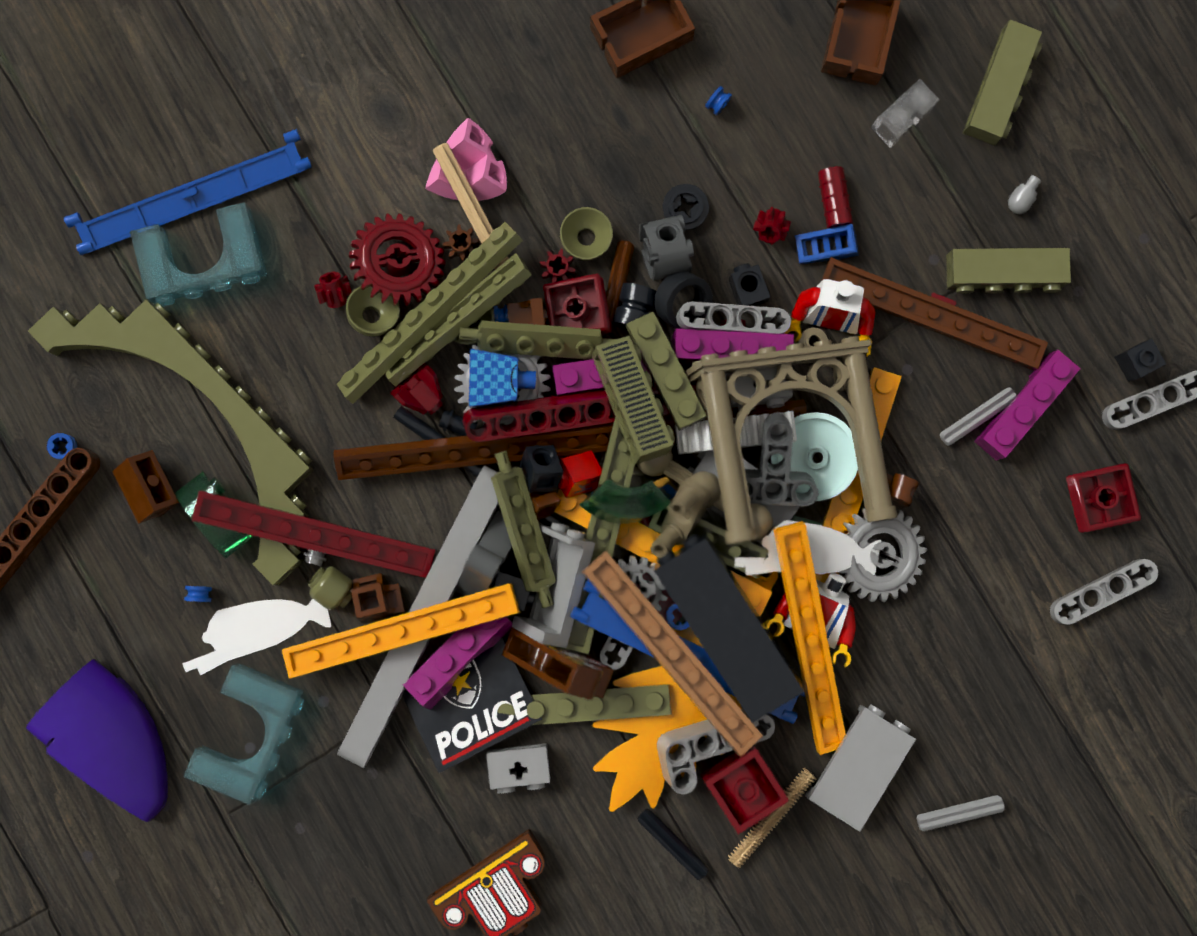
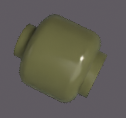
M329 566L326 569L323 567L319 568L307 585L310 587V597L328 610H333L338 606L344 608L352 598L350 591L352 580L334 566Z

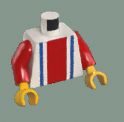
M823 279L816 287L804 290L799 294L791 313L793 319H791L790 328L784 334L795 331V342L801 339L800 322L803 321V323L857 334L858 332L860 334L858 336L860 341L870 340L869 335H872L875 320V308L869 299L863 297V287L853 285L848 280L838 282ZM872 340L871 346L868 347L869 352L867 353L866 357H868L871 353Z
M830 573L825 583L816 581L829 647L835 649L836 645L839 646V650L834 652L831 657L832 663L835 664L836 656L840 653L846 657L844 667H847L851 662V656L847 651L852 647L856 631L854 608L849 605V595L841 591L846 580L839 574ZM786 593L783 594L773 612L774 618L764 622L768 629L771 623L775 622L777 624V631L774 633V637L780 636L783 633L784 626L792 629Z

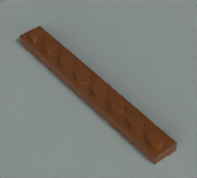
M834 258L829 259L821 281L829 279L838 282L848 280L853 285L863 287V297L869 299L873 307L1032 370L1039 368L1048 344L1047 341Z

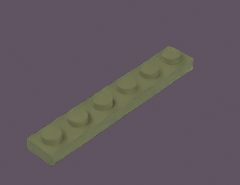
M515 253L476 285L385 373L387 379L396 387L400 382L409 378L422 364L431 360L448 343L453 342L460 333V327L468 328L476 323L483 314L493 306L498 305L516 287L521 286L532 275L523 259Z
M669 684L606 689L603 698L594 696L593 700L569 695L565 692L532 694L533 702L529 703L526 709L530 718L539 719L542 717V720L533 725L672 714ZM504 703L499 706L497 713L515 715V710L511 704Z

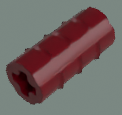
M835 166L820 170L818 172L819 188L821 189V202H823L827 229L853 224L844 168L842 166Z

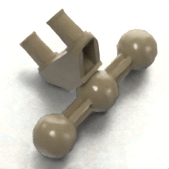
M671 450L666 455L637 464V467L643 474L652 477L665 474L680 484L674 500L669 505V511L661 528L662 533L651 546V551L656 557L660 558L666 555L675 545H681L692 534L707 508L715 506L724 512L719 481L715 474L707 471L693 474L673 461ZM753 503L751 504L757 538V540L753 541H761L771 533L774 520L765 506Z

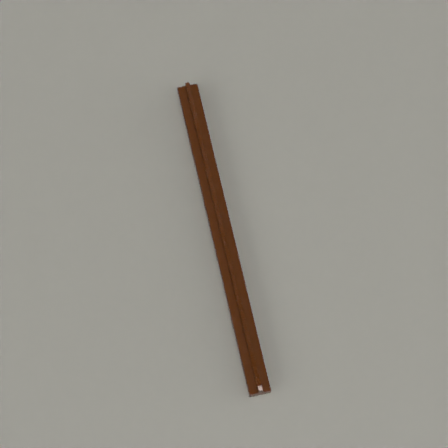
M804 399L786 401L784 406L772 409L767 408L766 405H756V408L751 410L747 416L792 411L795 418L806 414L807 406ZM738 407L731 408L733 418L739 412ZM670 414L662 415L665 425H669L673 431L675 439L673 444H676L675 423ZM613 423L483 442H475L470 440L468 436L339 449L334 450L333 458L338 480L493 464L497 463L494 454L502 451H507L510 462L520 461L525 447L535 445H554L558 456L575 455L591 450L593 453L607 451Z

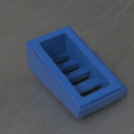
M853 224L795 235L800 265L829 261L830 258L842 259L859 255ZM846 235L847 248H843L841 236ZM832 237L835 238L836 250L831 251L829 238ZM817 239H823L825 252L819 253ZM811 240L813 255L808 256L805 241Z

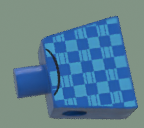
M470 349V408L516 402L518 400V389H536V371H518L517 357Z

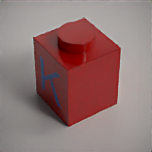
M592 450L560 460L563 475L558 488L562 490L565 498L597 489L602 468Z

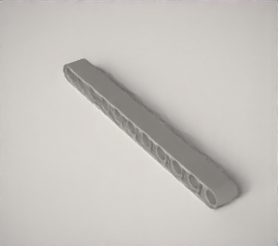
M484 466L480 471L409 612L451 600L470 553L475 545L481 541L499 506L491 477L497 471L487 466ZM431 639L389 650L337 755L365 768L406 689L403 684L413 675Z

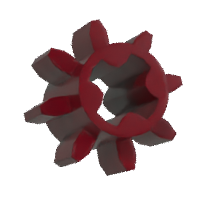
M771 207L766 212L759 211L753 227L754 231H759V240L771 243V245L779 239L785 241L787 231H789L791 221L785 220V211Z
M560 249L559 253L554 255L547 251V262L540 261V267L547 269L542 274V279L549 277L552 279V283L567 280L568 274H575V269L568 267L574 261L573 256L565 258L563 256V249ZM557 262L562 263L563 269H560L559 273H553V267L556 266Z
M335 271L323 274L319 278L320 284L314 285L319 303L323 304L326 302L329 308L344 306L347 303V296L352 293L348 276L341 278V274Z

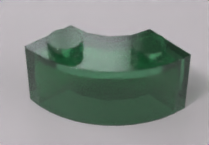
M203 471L175 492L177 499L191 519L199 490L225 496L223 493L226 489L216 477L210 479ZM193 521L206 539L225 559L254 537L253 535Z
M607 479L599 484L579 505L588 513L601 520L623 524L646 519L666 508L671 501L651 480L640 487L627 488Z

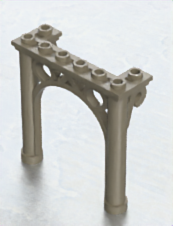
M858 336L844 338L838 344H832L831 340H822L815 342L814 347L805 348L803 343L788 345L786 350L776 351V347H766L759 349L757 354L749 355L747 350L731 352L729 353L730 357L719 358V354H708L701 356L700 361L693 362L692 367L684 371L690 383L697 382L696 396L703 409L707 410L727 532H724L726 545L757 540L741 451V431L747 415L757 403L771 394L782 391L800 390L820 395L832 402L843 413L852 433L867 522L871 523L898 518L896 506H892L865 356L869 352L868 347L871 346V339L860 341ZM813 363L807 371V376L796 373L792 368V365ZM830 366L833 368L835 384L830 388L818 380L817 370L819 367ZM777 367L775 377L768 382L757 371L759 369ZM732 373L726 380L725 374ZM738 377H750L755 381L756 391L751 398L742 396L736 391L735 381ZM837 391H846L849 402ZM730 399L742 405L734 421Z

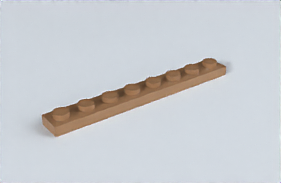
M607 551L603 552L582 571L585 577L738 756H743L763 737Z

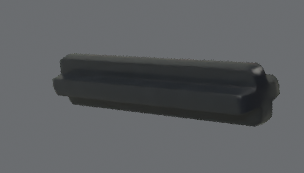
M647 808L640 813L637 818L638 822L697 880H701L706 876L709 871L708 867L650 809Z

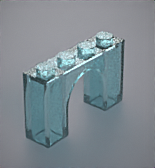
M246 203L216 209L224 241L223 253L214 267L199 274H188L177 268L172 256L167 231L159 224L130 231L146 299L153 304L159 303L162 306H167L175 303L174 299L186 297V299H194L203 296L204 291L212 289L215 292L226 291L232 288V284L243 282L245 285L259 282L260 277L267 276L252 212Z
M237 663L231 666L220 693L250 705L261 715L265 724L263 745L256 755L248 759H235L202 745L195 749L183 777L250 805L256 799H262L268 786L265 778L268 772H273L280 759V755L277 754L278 748L281 743L285 744L292 731V727L288 725L292 716L299 714L304 699H301L303 690Z

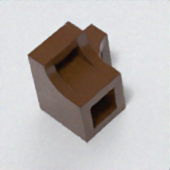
M532 298L524 302L507 304L509 323L549 325L547 309L543 308L542 298Z
M382 573L352 580L354 589L351 590L355 613L357 619L362 624L406 613L399 583L385 585Z

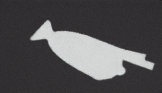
M786 520L775 528L793 524L796 521ZM805 523L815 574L846 570L851 567L852 555H854L856 564L860 563L866 571L875 575L876 566L870 559V553L873 551L879 557L880 550L872 548L881 540H876L865 548H861L851 537L842 532L816 524ZM773 530L769 536H765L762 540V546L769 551V558L735 557V567H746V575L781 572Z
M276 599L250 602L218 610L210 620L207 631L202 636L204 643H210L216 651L182 663L185 672L197 668L199 674L202 675L229 660L277 645L300 631L309 620L330 628L332 625L328 609L314 599L307 606L291 600Z

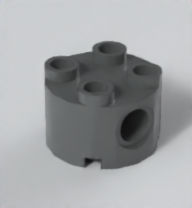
M682 215L639 224V241L643 242L644 247L641 250L649 277L653 278L652 281L664 279L673 273L692 271L690 257L694 256V250L691 240H685L683 233L685 232V223Z

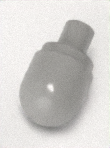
M1031 175L1026 184H1020L1015 188L1008 199V207L1013 213L1023 214L1030 209L1038 195L1035 190L1041 180Z

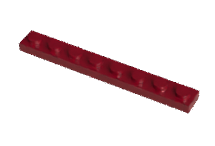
M199 490L191 519L192 521L426 578L430 571L435 553L433 548Z

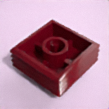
M598 273L553 282L543 286L549 326L601 329L602 335L612 332L604 281ZM577 303L583 307L578 315L572 312V310L576 309Z
M1127 463L1068 475L1066 477L1080 533L1141 520L1134 485ZM1101 493L1108 496V500H1105L1104 503L1099 501Z

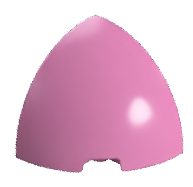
M467 118L454 131L446 143L449 144L478 201L497 197L505 193L507 189V177L503 161L496 160L490 149L493 142L486 132L470 118ZM436 159L425 189L437 195L458 200Z

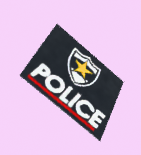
M503 638L493 647L486 649L472 660L456 678L452 689L431 710L423 707L407 689H405L402 695L438 773L542 720V717L533 719L527 714V706L533 702V699L515 663L502 655L506 645ZM508 703L514 707L515 715L498 713L497 710L500 705Z

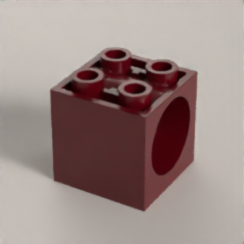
M754 746L743 756H738L733 752L700 774L737 834L742 833L789 802L788 797Z

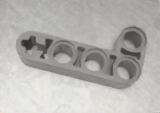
M741 709L742 712L748 717L744 709ZM766 714L753 722L754 726L763 735L756 743L770 738L774 733L775 723L769 715ZM708 720L665 732L657 741V751L663 777L676 793L682 795L692 792L696 787L697 775L694 762L733 750ZM706 735L704 743L697 745L698 740ZM675 744H679L678 749L674 753L669 754L670 748ZM685 772L682 779L675 781L679 773Z

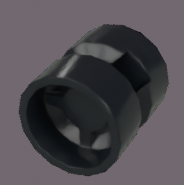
M623 283L618 299L622 306L616 307L612 324L627 330V323L649 314V311L655 309V294L657 291L639 284Z

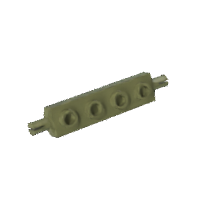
M481 321L478 329L460 327L459 340L477 341L479 350L577 359H592L596 346L617 340L603 338L601 329Z
M502 451L494 454L500 471L491 477L525 590L538 592L541 607L547 608L554 605L549 587L556 582L522 468L511 467L507 451Z

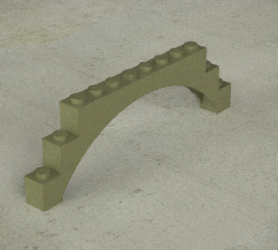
M145 300L126 319L114 306L108 308L99 303L80 322L69 310L61 311L53 306L28 330L47 352L56 356L63 351L111 350L157 362L187 379L214 403L239 438L252 468L257 486L259 505L305 517L309 516L304 510L307 507L304 501L296 494L292 497L289 494L314 471L309 465L312 459L301 448L296 451L289 444L292 439L282 428L279 427L275 430L271 426L269 421L272 418L260 406L255 409L248 402L251 396L240 385L235 388L228 381L231 376L219 364L214 367L208 361L211 355L199 343L194 346L188 340L191 335L181 324L173 325L168 319L171 314L159 302L154 305ZM260 537L258 559L253 565L272 585H280L304 560L299 556L302 551L298 546Z

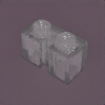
M919 79L876 119L871 128L891 148L908 133L914 124L917 125L928 115L940 99Z

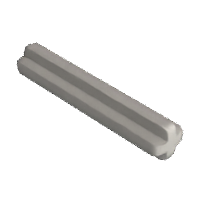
M1010 387L1005 388L939 434L941 440L947 446L952 445L1005 409L1015 399L1016 393Z
M995 795L917 815L918 827L921 831H928L1000 813L1005 810L1004 802L1000 796Z

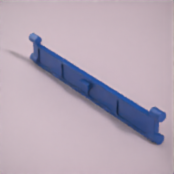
M295 129L283 134L284 140L287 143L284 147L84 223L79 212L64 217L67 227L75 226L82 240V243L76 245L79 254L82 256L312 168L309 157L301 159L295 142L301 140L298 130Z
M587 580L584 590L589 592V595L582 609L575 606L570 617L654 657L608 602L598 597L600 593ZM680 637L725 692L735 696L705 649ZM805 690L802 694H800L801 696L806 697ZM798 696L771 711L770 714L793 724L798 714L792 711Z

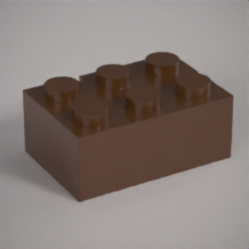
M622 0L590 16V29L601 50H605V58L616 79L693 41L695 27L681 0H644L645 6L643 7L642 0Z
M838 0L821 72L846 78L848 73L852 74L851 80L876 86L884 72L901 0Z

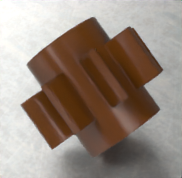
M458 224L457 230L453 233L448 230L446 231L449 242H444L443 247L445 249L452 248L449 253L451 260L458 256L464 262L466 260L465 257L469 256L470 252L474 250L473 246L479 245L480 242L479 239H471L474 233L473 228L468 229L466 232ZM466 239L467 246L465 248L459 246L457 249L456 241L462 242Z

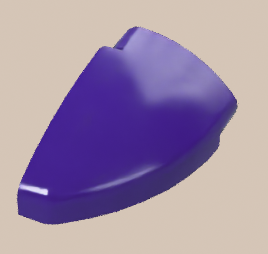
M93 659L73 675L43 705L27 724L26 729L48 746L47 753L70 772L126 811L145 822H150L165 806L168 797L166 759L161 739L151 715L135 691L124 679L115 677L97 660Z

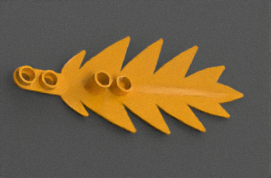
M769 572L767 578L763 576L754 578L746 574L744 577L771 591L778 578V572ZM690 626L684 630L673 629L678 636L703 647ZM662 666L627 675L614 680L612 684L620 688L669 684L671 715L598 720L592 724L594 728L638 734L608 752L593 767L595 772H617L611 792L610 812H614L630 801L642 789L650 807L655 808L665 782L657 751L658 738L665 732L707 720ZM727 693L737 706L743 709L737 698ZM679 744L673 745L669 750V754L674 753L678 749ZM681 772V773H680V775H681L682 777H683L684 774H685V772Z

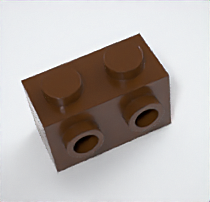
M153 450L127 458L112 471L138 524L164 515L179 503Z

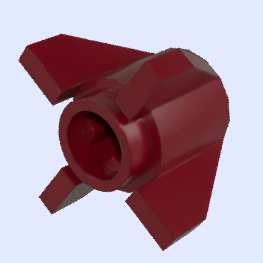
M425 363L390 392L402 406L418 411L422 415L427 412L432 415L443 405L441 399L444 395L441 392L437 375Z

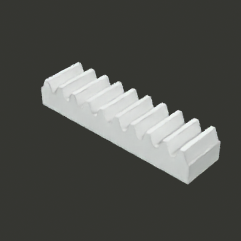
M794 412L780 413L788 418L793 429V442H796ZM771 414L746 417L741 431V448L761 446L763 423L767 416ZM708 420L700 421L681 431L675 425L678 455L713 451ZM781 424L775 425L770 433L780 435L785 431L786 427Z

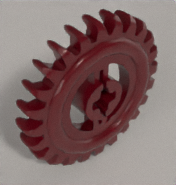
M387 213L385 221L376 216L374 217L375 225L369 222L364 223L366 231L358 230L356 232V237L360 240L356 239L351 242V247L356 248V250L349 252L350 259H357L350 264V269H359L354 275V280L365 279L361 285V290L371 286L370 297L374 298L379 292L382 293V304L391 296L394 306L398 304L400 297L403 298L405 305L408 306L411 296L419 303L422 298L421 291L427 296L431 291L429 285L433 286V288L438 287L439 282L435 277L442 278L444 275L443 271L438 268H442L446 264L444 259L439 258L444 254V250L436 247L439 245L440 239L431 238L433 234L432 229L423 230V221L414 224L413 216H409L405 221L401 213H398L396 220H393L392 216ZM392 239L405 241L414 248V250H410L403 244L395 243L387 248L385 254H376L378 248L384 242ZM419 262L418 268L411 275L400 277L407 272L410 263Z

